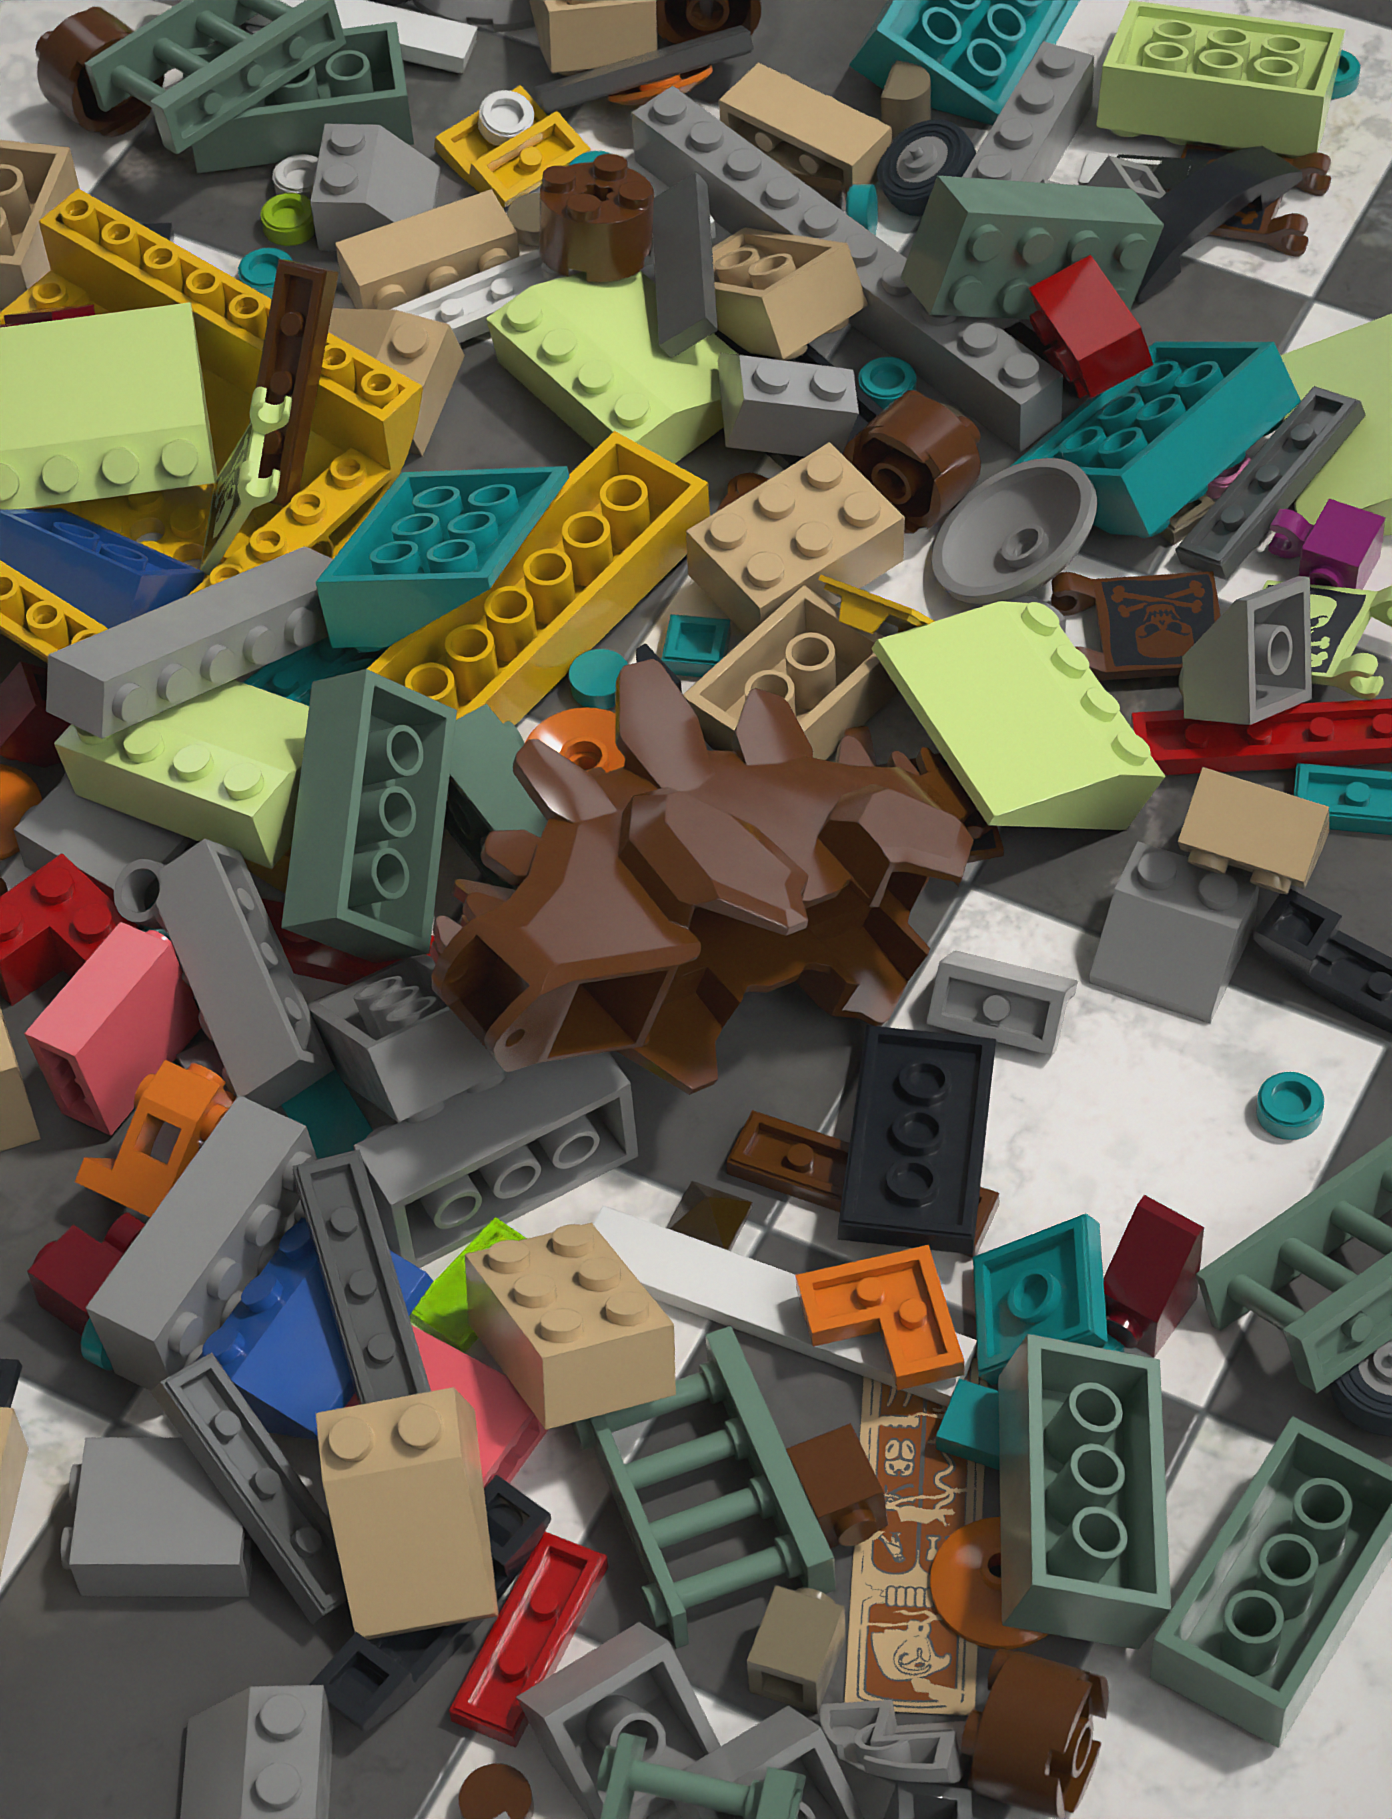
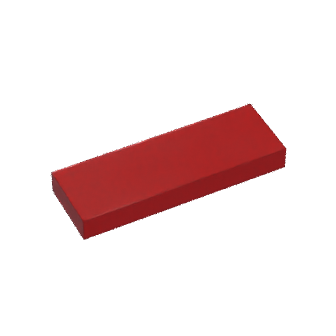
M546 1531L544 1532L525 1564L449 1709L451 1722L514 1748L517 1747L529 1721L516 1697L555 1673L609 1567L607 1555Z

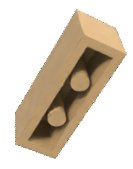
M759 62L719 99L720 121L790 173L840 180L843 183L846 194L853 184H873L875 186L879 182V161L892 143V127L882 123L880 120L867 116L837 101L835 98L824 95L792 79L790 76L781 74Z
M492 189L335 243L341 281L356 309L390 310L520 256L517 231Z

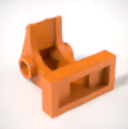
M164 1060L157 1073L147 1075L136 1090L134 1096V1108L136 1111L117 1158L84 1157L75 1182L151 1218L237 1097L223 1089L226 1084L225 1081L210 1069L196 1063H191L189 1068L185 1069ZM164 1122L181 1129L167 1164L150 1156L154 1141Z

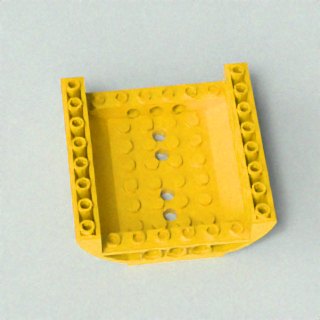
M78 188L39 220L50 271L0 312V325L5 324L4 315L43 308L94 304L95 315L191 302L218 476L249 426L252 394L256 389L271 299ZM328 332L299 493L294 495L291 502L285 507L265 503L253 508L217 567L211 571L210 575L205 574L203 582L188 595L304 546L334 559L400 475L418 422L423 393L422 385ZM214 483L27 509L62 508L134 541L144 534H162L163 536L156 542L142 541L140 544L184 563L192 559L202 560ZM0 560V633L48 663V654L108 629Z

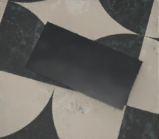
M866 1025L837 1240L908 1248L929 1245L930 1250L973 1255L996 1039Z

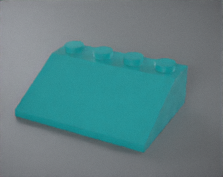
M887 0L848 66L884 90L892 65L895 64L896 60L919 65L930 75L931 108L993 126L1042 42L1056 45L1080 0Z
M1155 341L1148 347L1153 366L1105 392L1089 398L1011 466L1042 458H1057L1072 462L1084 471L1095 488L1097 510L1093 522L1094 526L1109 534L1137 535L1140 538L1155 536L1169 526L1170 518L1184 505L1202 497L1208 491V484L1219 474L1239 464L1246 457L1245 451L1262 436L1276 431L1283 423V418L1301 402L1274 342Z
M567 466L402 472L315 582L331 647H356L360 652L381 650L489 590L568 480L569 472Z

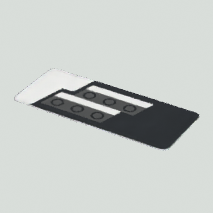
M1090 152L1086 155L1079 182L1088 183L1109 155L1148 166L1163 189H1172L1179 182L1187 178L1191 160L1186 158Z

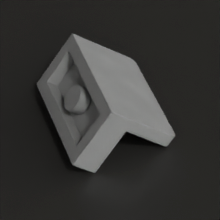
M953 951L939 961L926 1024L976 1037L996 1039V1042L1053 1055L1057 1051L1067 1001L1075 995L1078 981L969 953Z

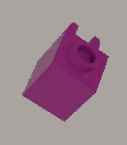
M1330 498L1315 525L1308 523L1302 515L1295 511L1279 509L1270 525V530L1276 533L1268 546V551L1286 559L1300 557L1298 576L1310 577V584L1363 590L1381 556L1386 517Z

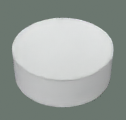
M507 90L494 92L488 95L481 103L478 117L479 131L488 142L500 146L533 125L534 110L530 102L519 93Z
M297 154L279 162L273 171L276 195L298 193L311 199L318 157Z

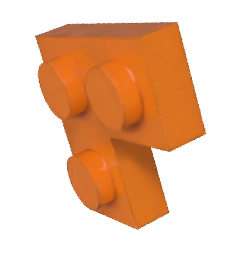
M929 1245L795 1275L796 1289L813 1347L880 1332L897 1391L964 1375V1358Z

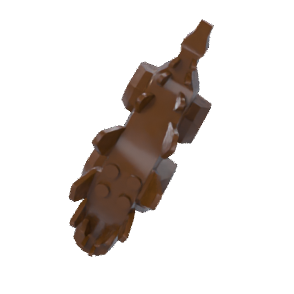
M655 659L624 665L616 680L615 743L618 750L625 757L624 767L610 772H606L601 767L585 771L539 739L527 740L516 753L513 761V773L548 822L541 837L526 830H497L490 832L486 837L480 855L482 863L509 884L520 885L516 890L466 879L455 880L451 893L463 903L464 914L461 916L459 923L444 915H439L434 922L432 931L435 940L430 948V955L435 963L431 975L432 989L507 1073L537 1063L616 1051L688 1095H691L714 1085L718 1080L715 1042L723 1027L741 1003L746 992L767 993L796 982L820 1008L831 1016L858 1018L873 1026L882 1027L889 1021L908 981L931 949L908 924L910 912L931 877L952 881L959 887L974 839L980 838L997 826L986 823L949 765L944 766L929 748L922 747L916 757L920 774L909 759L897 750L891 753L888 767H875L862 744L856 738L848 735L843 737L838 745L836 762L813 758V748L789 703L780 695L758 688L749 691L731 740L733 751L707 750L696 713L663 665Z

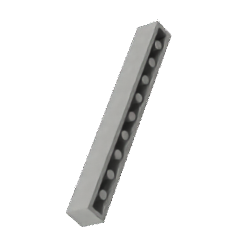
M671 86L631 112L635 162L670 188L694 172H697L708 184L710 215L718 225L733 235L746 227L848 243L868 306L849 317V324L891 356L909 363L916 375L1019 453L1061 423L1062 373L986 317L930 315L901 279V274L907 260L904 256L677 88Z

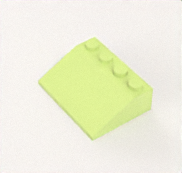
M1130 0L1102 65L1096 127L1111 129L1114 134L1123 137H1135L1141 134L1165 137L1169 142L1179 145L1203 142L1217 144L1222 149L1235 151L1249 147L1264 146L1279 157L1293 159L1310 153H1318L1343 47L1345 29Z
M641 270L628 278L610 282L586 281V272H580L568 277L565 276L532 285L486 318L498 362L594 449L616 431L675 464L724 427L717 360L720 352L737 353L713 333L671 358L659 346L656 283Z
M191 302L0 328V510L27 509L211 484L217 481L218 476Z
M1392 314L1280 355L1301 401L1313 386L1360 400L1366 414L1293 501L1294 511L1302 515L1310 524L1315 525L1330 498L1386 517L1383 536L1392 535ZM1291 410V411L1283 418V422H1284L1285 419L1291 414V412H1292L1293 410Z
M998 601L934 621L929 625L925 624L877 639L871 649L988 825L1127 830L1166 777L1150 755L1151 751L1147 743L1135 734L1119 711L1120 707L1116 699L1104 690L1090 670L1088 659L1074 647L1059 625L1060 622L1057 615L1044 604L1038 602Z
M231 680L103 739L71 724L54 743L73 790L80 797L200 842L203 839H208L239 850L244 859L270 869L276 865L292 846L309 706L236 680Z

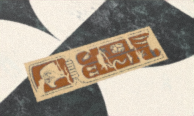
M976 1352L964 1380L987 1387L988 1382L978 1376ZM865 1376L863 1380L860 1443L884 1491L888 1526L878 1529L871 1538L854 1545L844 1703L893 1700L895 1712L969 1716L975 1710L977 1645L953 1632L939 1616L931 1596L930 1574L934 1558L944 1541L964 1525L982 1519L984 1465L936 1450V1435L948 1408L947 1406L903 1390L897 1391L895 1387Z

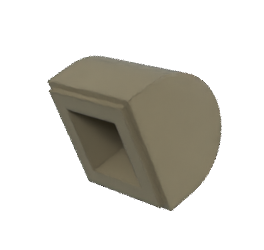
M897 60L892 65L881 96V122L892 127V140L908 127L922 121L931 120V80L929 73L919 65Z

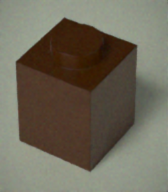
M851 1423L786 1449L830 1548L840 1544L843 1546L860 1544L871 1538L878 1529L888 1526L884 1491Z

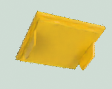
M821 574L818 580L825 583L824 590L841 598L839 622L874 634L883 622L898 627V633L934 622V620L912 608Z

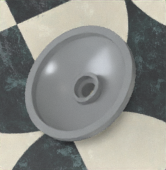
M1057 458L1025 461L991 476L974 488L957 504L940 528L932 551V567L935 577L949 595L960 601L972 604L1010 601L1045 585L1070 564L1087 540L1097 510V496L1092 482L1080 467L1072 462Z

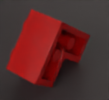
M1091 255L1029 287L1037 310L1029 314V319L1044 346L1049 344L1050 346L1049 349L1042 352L1044 360L1063 374V380L1066 379L1079 399L1087 394L1090 398H1093L1154 365L1141 326Z
M61 853L0 896V995L11 1006H14L62 970L72 978L120 922L139 930L140 927L135 922L122 917L115 903Z

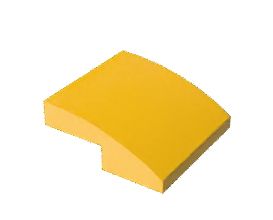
M521 85L511 91L524 96L533 107L534 121L533 125L500 146L493 145L479 131V111L437 135L434 142V150L461 178L479 193L492 189L503 208L510 205L518 197L528 194L541 186L542 174L546 168L556 165L569 166L577 156L591 151L590 147L558 111L548 116Z

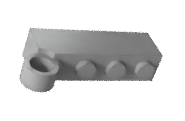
M203 839L167 865L149 859H139L131 862L121 871L114 887V902L118 912L122 917L131 922L154 929H164L169 934L183 972L182 979L191 987L201 1010L198 1015L200 1025L208 1038L216 1045L224 1064L222 1069L223 1080L234 1096L238 1097L240 1095L264 1107L276 1109L335 1070L241 851L208 839ZM158 878V897L154 905L146 911L144 906L145 891L148 885Z

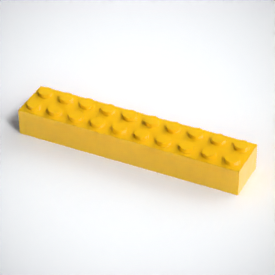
M614 431L569 474L566 483L489 590L392 644L367 669L456 709V720L487 704L502 723L510 721L515 726L569 672L572 662L579 655L590 651L687 555L686 531L710 516L708 482ZM291 847L272 869L244 859L251 873L286 894Z

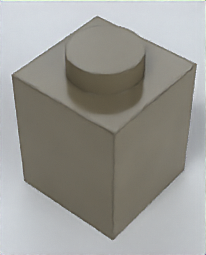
M776 1585L747 1659L749 1692L818 1714L846 1638L844 1606L836 1604L828 1595L814 1589L799 1588L793 1591Z

